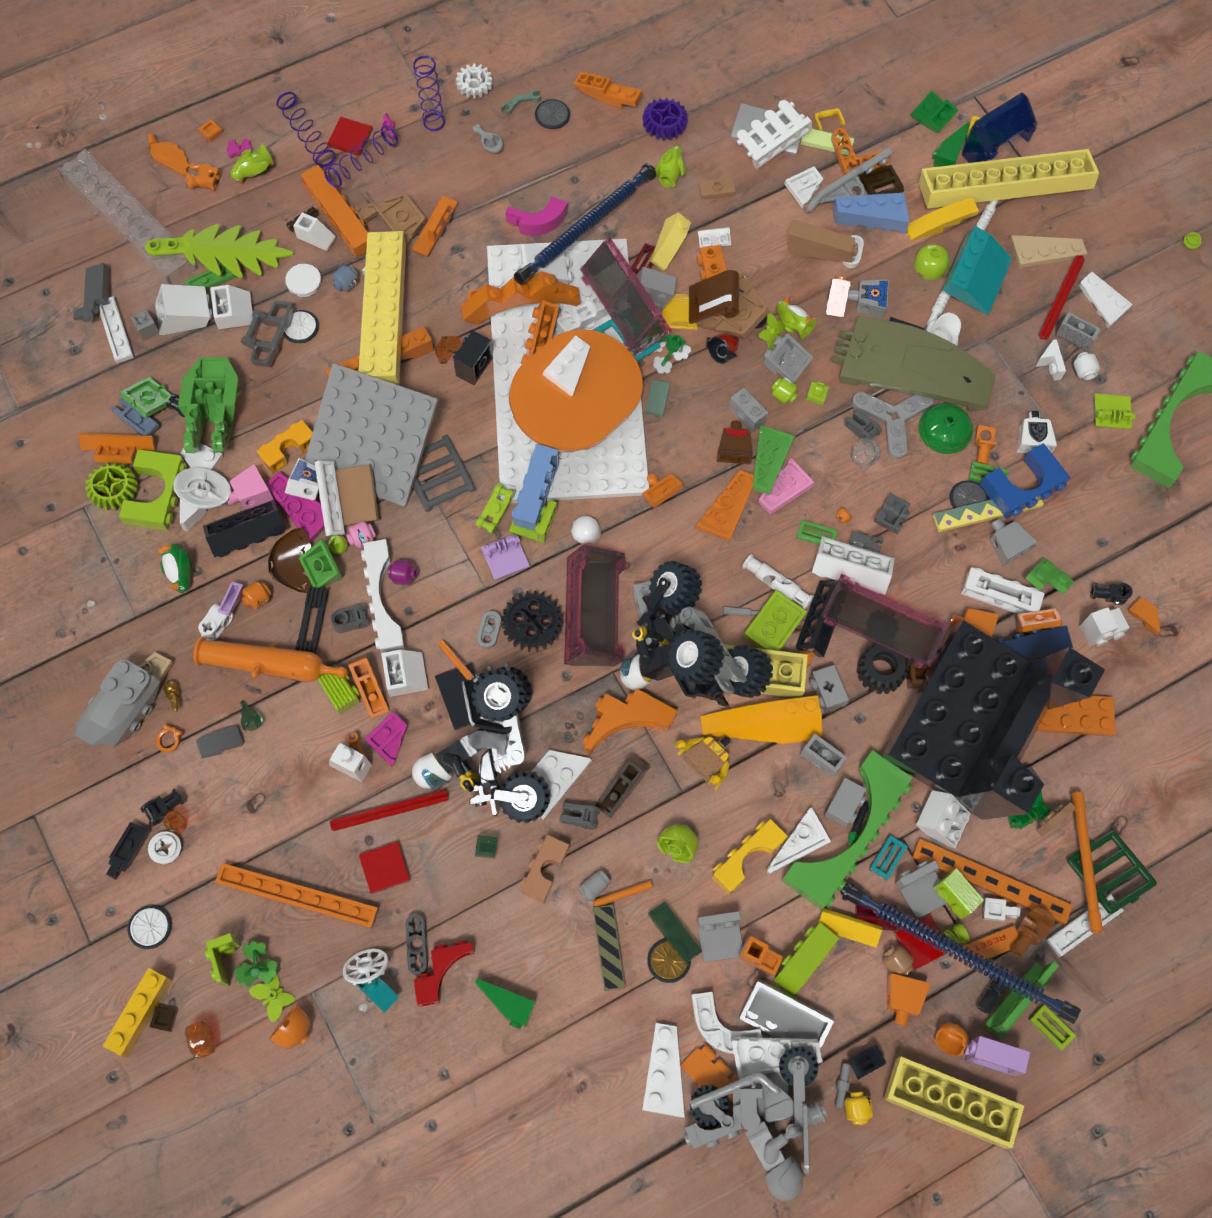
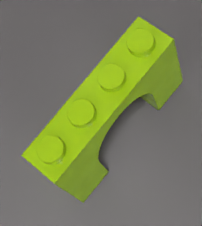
M137 450L133 464L137 474L159 477L165 480V490L158 499L148 503L123 500L119 518L124 525L168 531L169 525L173 523V510L178 504L173 481L178 473L187 469V464L181 455Z

